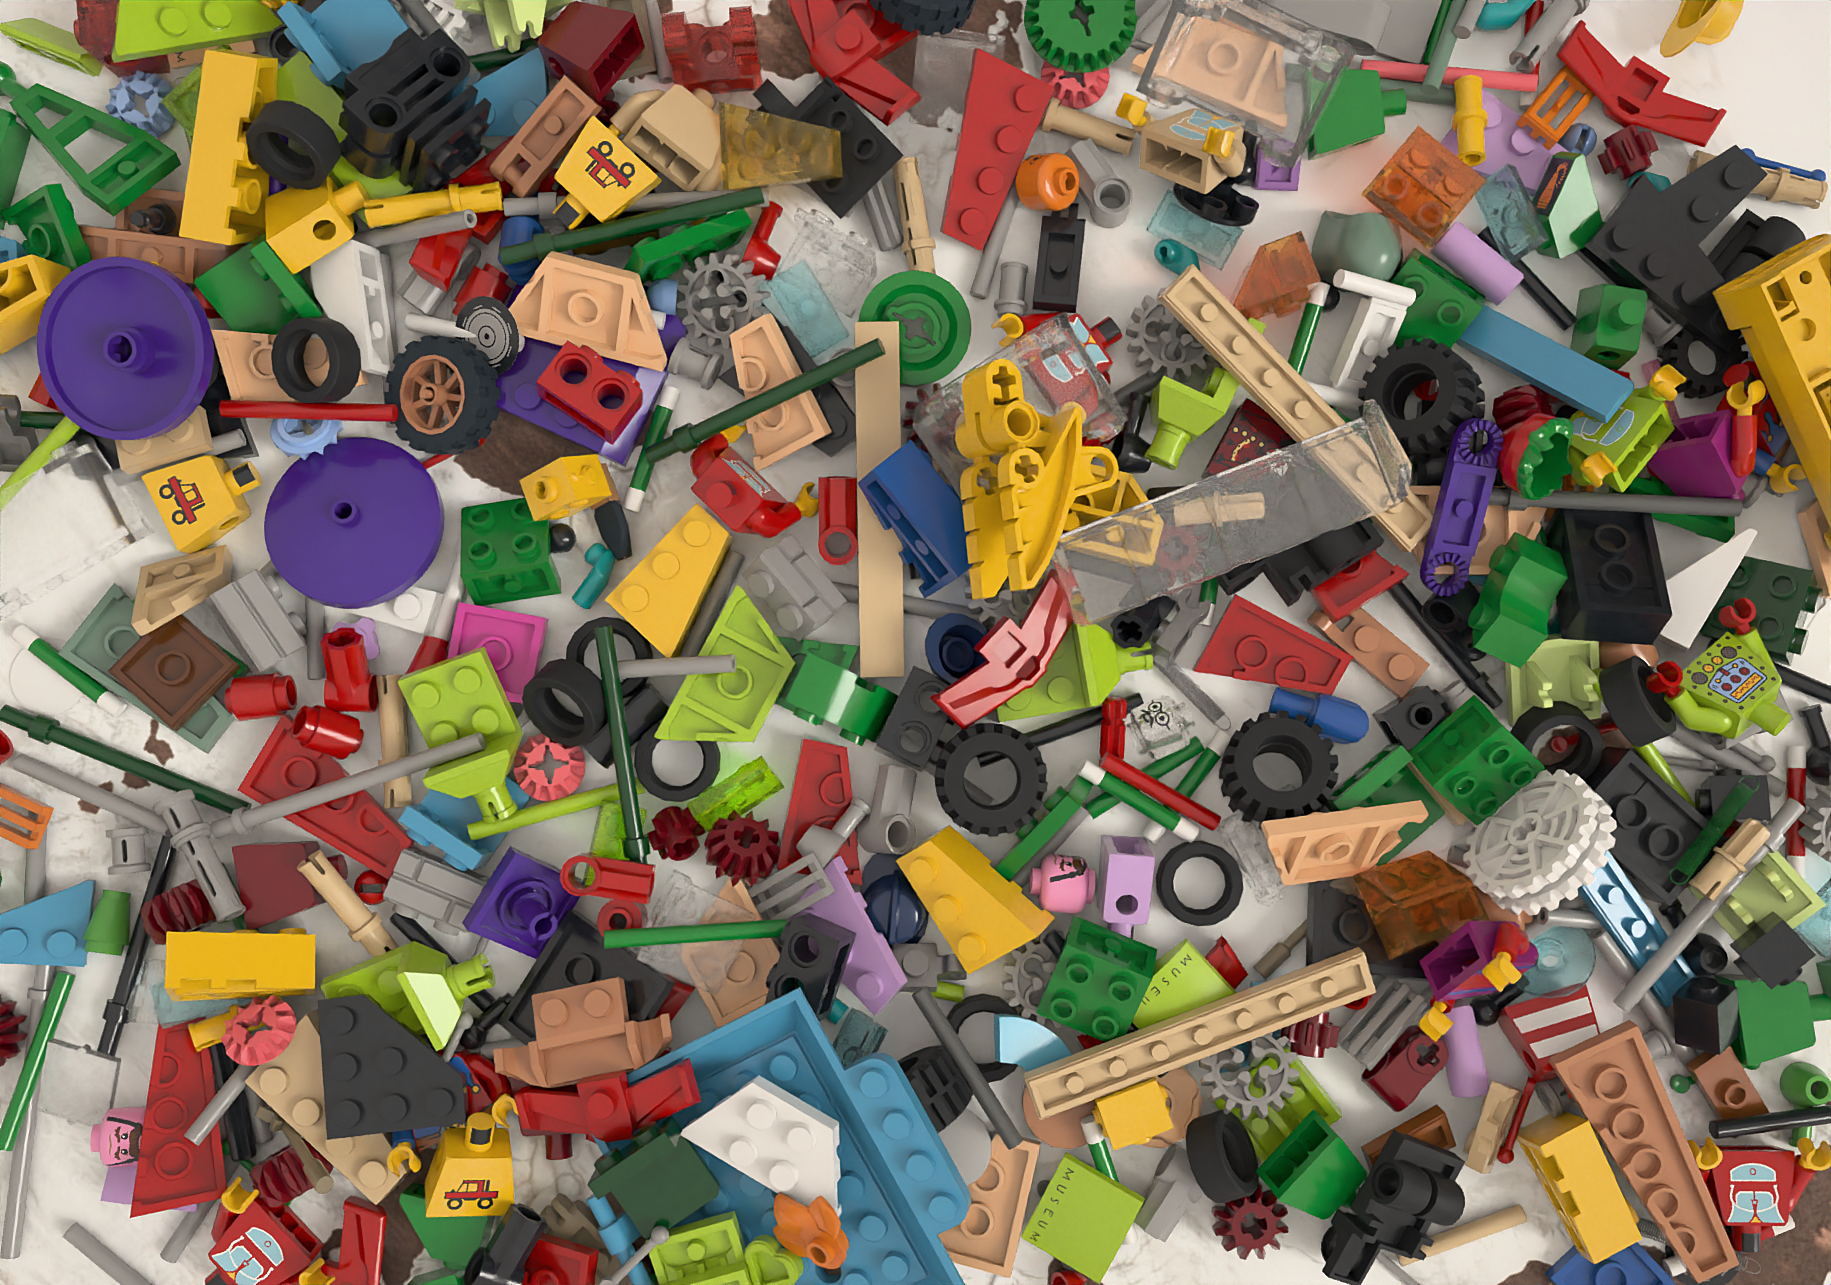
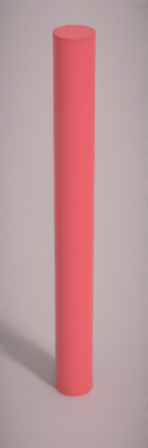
M1362 59L1360 70H1376L1379 73V77L1384 79L1423 82L1429 65ZM1447 66L1441 83L1454 85V82L1462 76L1476 75L1482 78V88L1535 92L1538 84V74Z

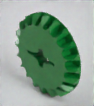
M1027 0L1024 11V26L1031 46L1043 60L1064 71L1089 73L1110 66L1126 52L1133 40L1138 16H1136L1135 0ZM1075 4L1081 7L1083 13L1091 12V15L1088 16L1086 32L1084 25H1081L1079 19H1071L1074 15Z
M911 270L893 274L878 283L868 294L862 305L858 322L899 321L900 384L918 386L936 382L950 374L959 365L967 352L972 330L969 309L959 291L949 281L934 273ZM894 312L905 319L909 318L913 321L918 316L922 317L925 320L922 328L935 344L927 338H922L918 335L914 336L912 340L907 338L905 333L908 328L903 324L904 321L896 316Z

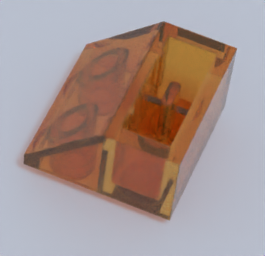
M1418 125L1361 195L1429 250L1485 184L1486 180Z
M1302 231L1259 246L1243 269L1229 302L1246 320L1252 317L1260 321V318L1275 313L1277 318L1288 316L1302 308L1301 303L1311 298V291L1319 284L1321 279Z
M1429 850L1357 873L1353 876L1390 960L1445 941L1468 921H1490L1472 880Z

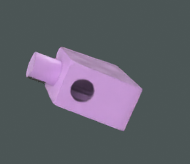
M1101 835L1097 907L1102 921L1108 922L1107 929L1131 939L1134 937V924H1147L1149 918L1155 856L1144 837Z

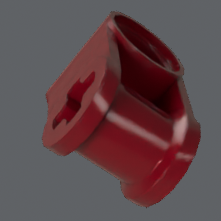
M1419 1025L1409 1026L1371 1071L1365 1068L1361 1081L1394 1112H1400L1407 1108L1418 1097L1421 1090L1444 1068L1448 1060L1447 1047L1440 1038L1434 1042L1420 1029ZM1421 1043L1429 1050L1424 1056L1416 1050Z

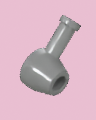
M854 797L850 801L851 805L832 830L813 824L798 842L796 848L802 857L814 852L824 870L863 817L868 816L871 808L859 798Z

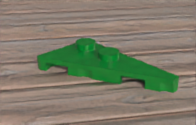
M1077 774L1065 788L1061 785L1058 786L1043 803V806L1046 808L1038 818L1033 815V819L1027 825L1023 824L1015 832V835L1019 838L1018 841L993 869L1009 881L1082 806L1094 784Z

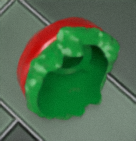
M1536 413L1509 427L1501 434L1504 441L1501 444L1503 448L1499 452L1497 466L1502 474L1505 485L1518 493L1522 498L1540 500L1543 497L1550 496L1554 490L1561 489L1563 485L1561 479L1563 476L1573 472V467L1568 461L1569 446L1573 437V423L1569 419Z

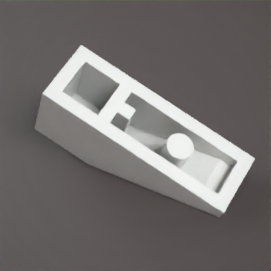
M349 240L310 264V281L313 286L314 295L327 316L342 323L354 335L360 349L362 371L387 377L388 371H393L395 364L392 363L394 353L379 249L355 240Z
M1752 528L1747 529L1666 581L1673 615L1656 639L1683 653L1689 649L1757 536L1758 531Z

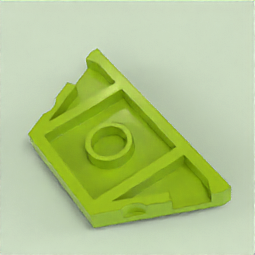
M119 0L115 18V41L111 57L115 63L268 38L274 28L283 24L269 8L260 3V0Z
M736 585L698 656L734 654L737 664L736 671L731 673L687 675L654 737L669 741L755 742L796 663L743 588Z

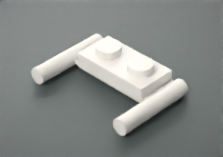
M1339 269L1333 279L1335 287L1370 297H1362L1328 378V380L1333 382L1332 387L1306 382L1328 405L1359 412L1358 407L1365 404V402L1358 398L1359 388H1366L1367 382L1362 380L1366 370L1372 373L1376 367L1372 361L1378 355L1382 358L1388 355L1387 348L1393 345L1406 315V309L1415 301L1416 292L1411 288Z
M457 553L444 594L411 586L397 597L375 606L359 609H337L449 641L458 602H461L465 589L460 576V554Z

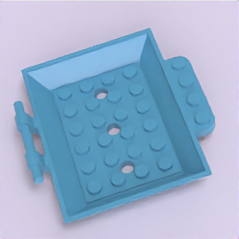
M800 987L626 1074L629 1086L690 1057L701 1102L672 1114L682 1130L690 1121L695 1118L698 1119L711 1110L718 1102L739 1091L743 1085L758 1075L839 1122L840 1143L837 1146L836 1152L840 1160L841 1178L837 1182V1200L842 1208V1213L839 1217L841 1222L840 1228L844 1231L849 1241L847 1257L840 1266L841 1274L831 1275L825 1272L822 1267L814 1264L810 1258L801 1257L804 1269L794 1285H965L938 1234L959 1225L965 1219L971 1205V1194L899 1063L888 1054L876 1052L843 1066ZM668 1117L663 1118V1119L657 1121L656 1124L658 1125L659 1123H661L662 1121H664V1120L667 1119ZM593 1136L602 1154L615 1147L621 1150L633 1142L632 1137L631 1139L608 1143ZM691 1142L720 1183V1191L717 1197L671 1228L735 1211L745 1247L759 1235H769L777 1240L773 1233V1228L778 1224L774 1216L773 1206L775 1196L778 1193ZM592 1194L586 1199V1202L600 1225L597 1231L610 1255L616 1254L623 1266L636 1253L632 1243L641 1234L625 1211L615 1215L605 1196L598 1200ZM642 1261L627 1274L633 1285H654Z

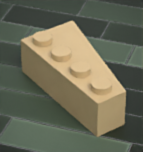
M318 1009L306 1014L298 1022L293 1039L279 1056L259 1065L244 1081L375 1205L389 1195L411 1171L409 1159L404 1160L400 1164L399 1178L387 1166V1157L393 1150L392 1132L327 1140ZM414 1148L412 1151H413V1152L418 1156V1158L421 1160L422 1158L420 1157V1155L418 1154V1152H417L416 1149Z

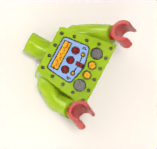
M1740 598L1734 601V608L1737 610L1739 617L1731 605L1722 608L1718 616L1719 621L1724 626L1735 628L1736 633L1734 635L1727 631L1683 671L1673 661H1665L1657 665V672L1648 676L1646 686L1654 693L1665 692L1664 700L1688 729L1716 733L1729 739H1736L1755 723L1771 735L1777 736L1791 719L1790 713L1774 704L1782 679L1756 627H1750L1748 624L1756 615L1754 603L1748 598Z

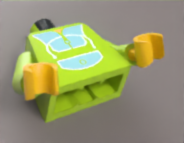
M1670 364L1662 366L1653 374L1647 386L1633 390L1606 424L1570 405L1561 406L1556 412L1555 417L1566 418L1573 423V437L1569 446L1568 461L1573 467L1571 476L1575 483L1581 486L1593 484L1596 488H1599L1604 482L1616 491L1623 493L1675 429L1663 402L1675 400L1678 393L1674 388L1684 383L1686 378Z

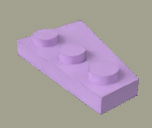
M839 856L832 859L824 869L835 892L786 919V923L811 913L856 933L841 981L875 1016L887 1006L908 980L885 937L874 929L864 910L867 904L860 891L855 893L844 873L848 868L842 857ZM817 881L808 888L798 902L821 890ZM809 936V948L818 955V943L813 937Z

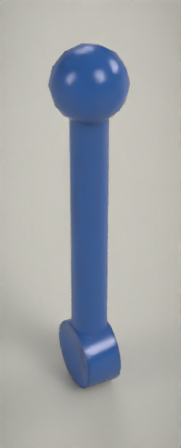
M1750 148L1742 149L1760 167L1774 170L1778 167L1790 169V174L1818 181L1826 180V174L1821 169L1804 170L1758 157Z

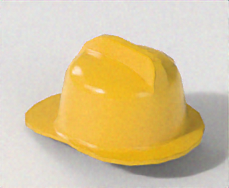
M1682 0L1678 12L1660 44L1659 53L1664 58H1669L1681 53L1693 42L1712 45L1723 41L1734 28L1743 9L1744 0Z

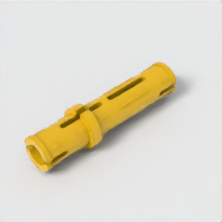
M499 181L459 187V184L455 183L449 184V189L364 199L363 201L364 207L367 208L364 211L370 229L378 226L407 223L470 209L474 213L504 210Z

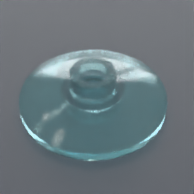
M1553 926L1530 941L1538 950V963L1535 967L1524 972L1521 978L1514 984L1526 993L1541 998H1560L1578 991L1588 982L1596 964V951L1589 933L1586 929ZM1548 955H1553L1559 959L1557 964L1551 967L1545 966L1541 962Z

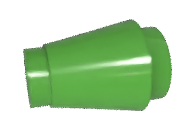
M103 889L102 897L99 899L82 938L86 940L84 951L122 956L124 945H129L131 893Z

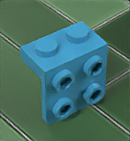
M289 0L277 11L287 26L284 30L286 37L299 51L303 53L306 51L312 59L313 63L310 65V69L325 86L330 87L333 84L342 90L345 77L361 64L372 62L383 56L391 47L393 40L410 28L390 0H326L312 13Z
M507 775L505 779L506 786L518 807L517 810L525 808L531 797L521 789L517 781ZM432 789L429 790L421 804L408 805L398 819L399 822L409 828L406 834L410 838L427 847L431 843L446 852L443 859L461 871H466L468 868L473 871L486 867L509 832L471 841L467 824L483 820L475 798L471 795L460 799Z

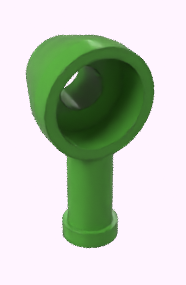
M1795 1062L1783 1070L1780 1077V1090L1785 1099L1794 1104V1110L1817 1107L1831 1099V1081L1824 1071L1817 1066L1807 1062ZM1814 1082H1817L1818 1090L1812 1095L1811 1086ZM1812 1126L1792 1129V1137L1789 1138L1788 1145L1797 1147L1798 1140L1803 1137L1810 1138L1811 1140Z

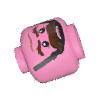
M1048 854L1041 860L1039 868H1031L1029 894L1037 895V901L1042 910L1077 914L1084 909L1085 904H1092L1095 892V870L1088 868L1087 862L1083 857Z
M146 1106L109 1109L105 1113L102 1123L93 1125L90 1140L91 1152L100 1153L103 1165L106 1167L137 1166Z

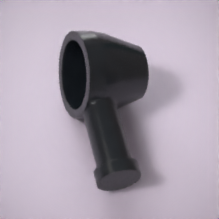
M1131 392L1129 396L1131 401L1125 422L1113 442L1111 452L1117 459L1119 471L1130 474L1146 473L1152 462L1145 458L1144 455L1151 444L1142 439L1139 433L1147 405L1151 403L1152 397Z
M1816 704L1797 710L1799 717L1803 718L1812 747L1806 752V776L1815 784L1828 786L1831 775V740L1821 714L1823 711L1821 704Z
M1678 898L1670 906L1662 904L1658 908L1661 915L1667 918L1674 930L1687 916L1681 908L1682 904ZM1698 932L1680 953L1696 977H1711L1724 970L1728 963V956L1722 944L1713 936ZM1709 951H1712L1713 960L1707 965L1705 956Z

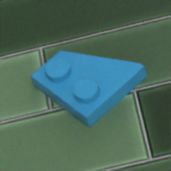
M539 48L530 51L472 84L478 90L475 105L484 98L492 103L487 119L489 128L483 137L516 135L549 95V75Z
M89 879L62 891L52 893L31 903L1 913L0 963L84 967L87 964L88 951H84L86 940L82 938L92 918L96 880Z

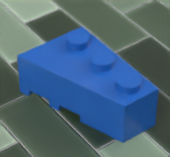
M912 440L908 441L858 482L860 489L884 530L893 528L904 549L898 553L903 563L909 565L912 562L924 583L918 588L924 599L951 583L972 567L973 564H968L966 537L970 532H965L963 504L961 503L960 496L951 485L944 482L933 468L932 461L927 453L917 448Z

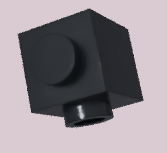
M1428 685L1417 686L1409 690L1404 697L1397 698L1372 713V716L1391 745H1402L1408 751L1448 718L1446 712L1449 711V707L1436 689L1431 690Z
M1740 769L1716 770L1713 772V776H1709L1700 785L1701 789H1696L1695 809L1708 821L1711 820L1740 781V783L1746 785L1752 791H1756L1753 792L1754 794L1739 814H1737L1736 818H1732L1734 820L1728 828H1739L1749 818L1760 823H1768L1771 820L1767 775H1742V770Z
M1773 911L1730 944V947L1740 956L1733 961L1739 970L1752 983L1760 978L1771 990L1778 984L1786 986L1797 979L1803 971L1801 967L1816 956L1794 930Z
M1692 977L1673 995L1675 1044L1721 1055L1740 1035L1737 987L1721 984L1716 979L1710 977Z

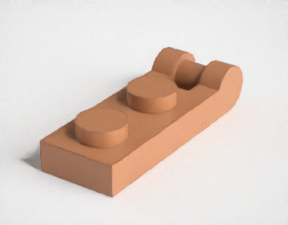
M564 75L495 159L490 167V173L499 181L506 180L513 187L512 192L518 198L533 197L543 179L576 141L589 119L593 115L596 116L602 107L569 77ZM522 157L531 164L525 173L517 168V163Z
M1361 607L1347 615L1350 621L1342 630L1335 624H1332L1322 609L1320 611L1315 610L1307 619L1310 626L1338 649L1352 655V661L1397 698L1404 697L1430 666L1427 661Z

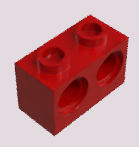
M567 340L536 381L540 398L612 446L643 405V390L639 388L641 385L637 379L621 369L615 372L603 364V358L595 350L586 345H581L579 348L569 340ZM570 371H579L586 376L578 384H569L563 380L564 375ZM614 395L621 398L623 404L616 409H607L600 404V401L606 396Z

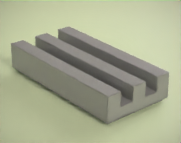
M814 852L747 890L751 898L758 896L761 903L756 907L760 914L766 911L770 918L768 920L788 919L835 892ZM807 866L810 868L812 874L771 896L769 888ZM817 881L821 890L780 912L777 906L778 903Z
M1385 977L1375 989L1376 993L1372 995L1366 1007L1357 1010L1338 1033L1337 1045L1370 1071L1427 1006V1001L1424 997L1414 993L1408 985L1402 984L1397 978ZM1395 990L1396 993L1351 1044L1350 1041ZM1405 999L1408 1000L1410 1004L1365 1055L1361 1052Z

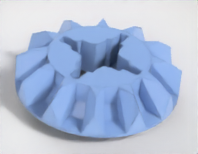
M137 70L136 74L129 77L120 75L121 82L116 88L109 89L111 98L109 104L105 106L109 114L147 131L155 138L167 132L173 125L178 112L177 99L171 85L156 73L150 74ZM135 94L140 95L145 100L148 99L145 105L149 117L134 109L136 107L134 101Z
M273 419L270 433L276 447L281 449L287 457L297 454L306 460L308 455L315 451L323 455L324 447L327 444H337L336 434L343 430V426L339 420H305L307 425L310 424L314 430L313 434L306 435L302 429L303 425L301 422L304 421L302 419Z

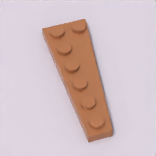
M1628 1020L1549 1057L1550 1065L1585 1118L1589 1120L1591 1127L1688 1274L1699 1284L1739 1265L1638 1025Z

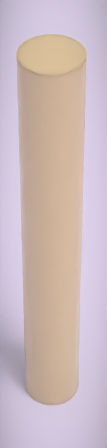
M1516 1205L1430 1236L1434 1241L1431 1247L1422 1245L1420 1249L1426 1254L1425 1258L1526 1223L1527 1217L1521 1205ZM1396 1254L1401 1267L1420 1261V1259L1414 1257L1410 1259Z

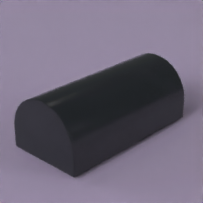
M646 683L624 703L630 748L640 740L642 734L666 715L671 706L651 683ZM607 721L594 737L584 744V749L606 769L614 764Z

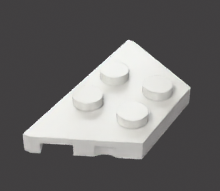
M760 1075L743 1085L733 1095H729L718 1102L711 1110L698 1119L695 1118L690 1121L682 1130L681 1136L776 1193L781 1192L806 1207H809L816 1197L823 1196L835 1210L838 1217H840L842 1208L837 1200V1182L841 1175L840 1160L836 1152L837 1146L840 1143L839 1122Z

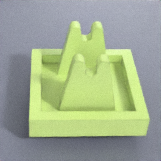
M454 0V8L486 16L493 47L495 49L502 47L505 38L508 42V50L514 53L520 49L522 33L526 30V26L529 27V33L532 38L539 37L542 34L544 17L549 18L574 0Z
M1561 633L1548 635L1521 669L1505 662L1508 725L1513 728L1517 719L1533 706L1541 708L1553 707V701H1564L1577 706L1589 720L1601 718V699L1592 684H1597V677L1592 670L1600 668L1599 642L1562 639Z
M1776 850L1774 853L1768 852L1713 917L1735 941L1772 911L1794 929L1826 904ZM1691 885L1687 887L1699 901L1704 897L1696 890L1697 888H1693Z

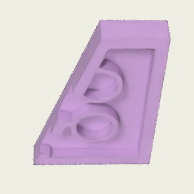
M1482 88L1483 109L1488 113V125L1484 129L1486 160L1473 167L1459 165L1457 163V132L1451 128L1427 161L1438 165L1446 163L1464 169L1463 173L1477 178L1484 176L1505 183L1507 188L1534 197L1552 156L1560 151H1569L1558 143L1548 151L1542 146L1546 140L1541 135L1536 140L1532 138L1529 133L1533 129L1526 124L1523 128H1520L1516 124L1521 116Z

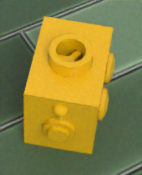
M597 454L560 457L519 480L534 522L571 517L612 495Z
M1155 1077L1094 1099L1096 1106H1093V1117L1096 1124L1100 1123L1102 1126V1134L1104 1137L1109 1138L1113 1150L1130 1144H1144L1150 1141L1154 1135L1173 1129L1169 1117L1170 1108L1165 1103L1168 1097L1164 1084L1160 1085Z

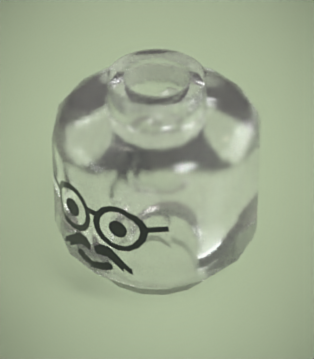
M1162 695L1135 707L1130 713L1131 722L1126 724V729L1140 756L1147 754L1151 759L1157 760L1189 745V728L1195 726V721L1185 702L1177 705L1170 696Z

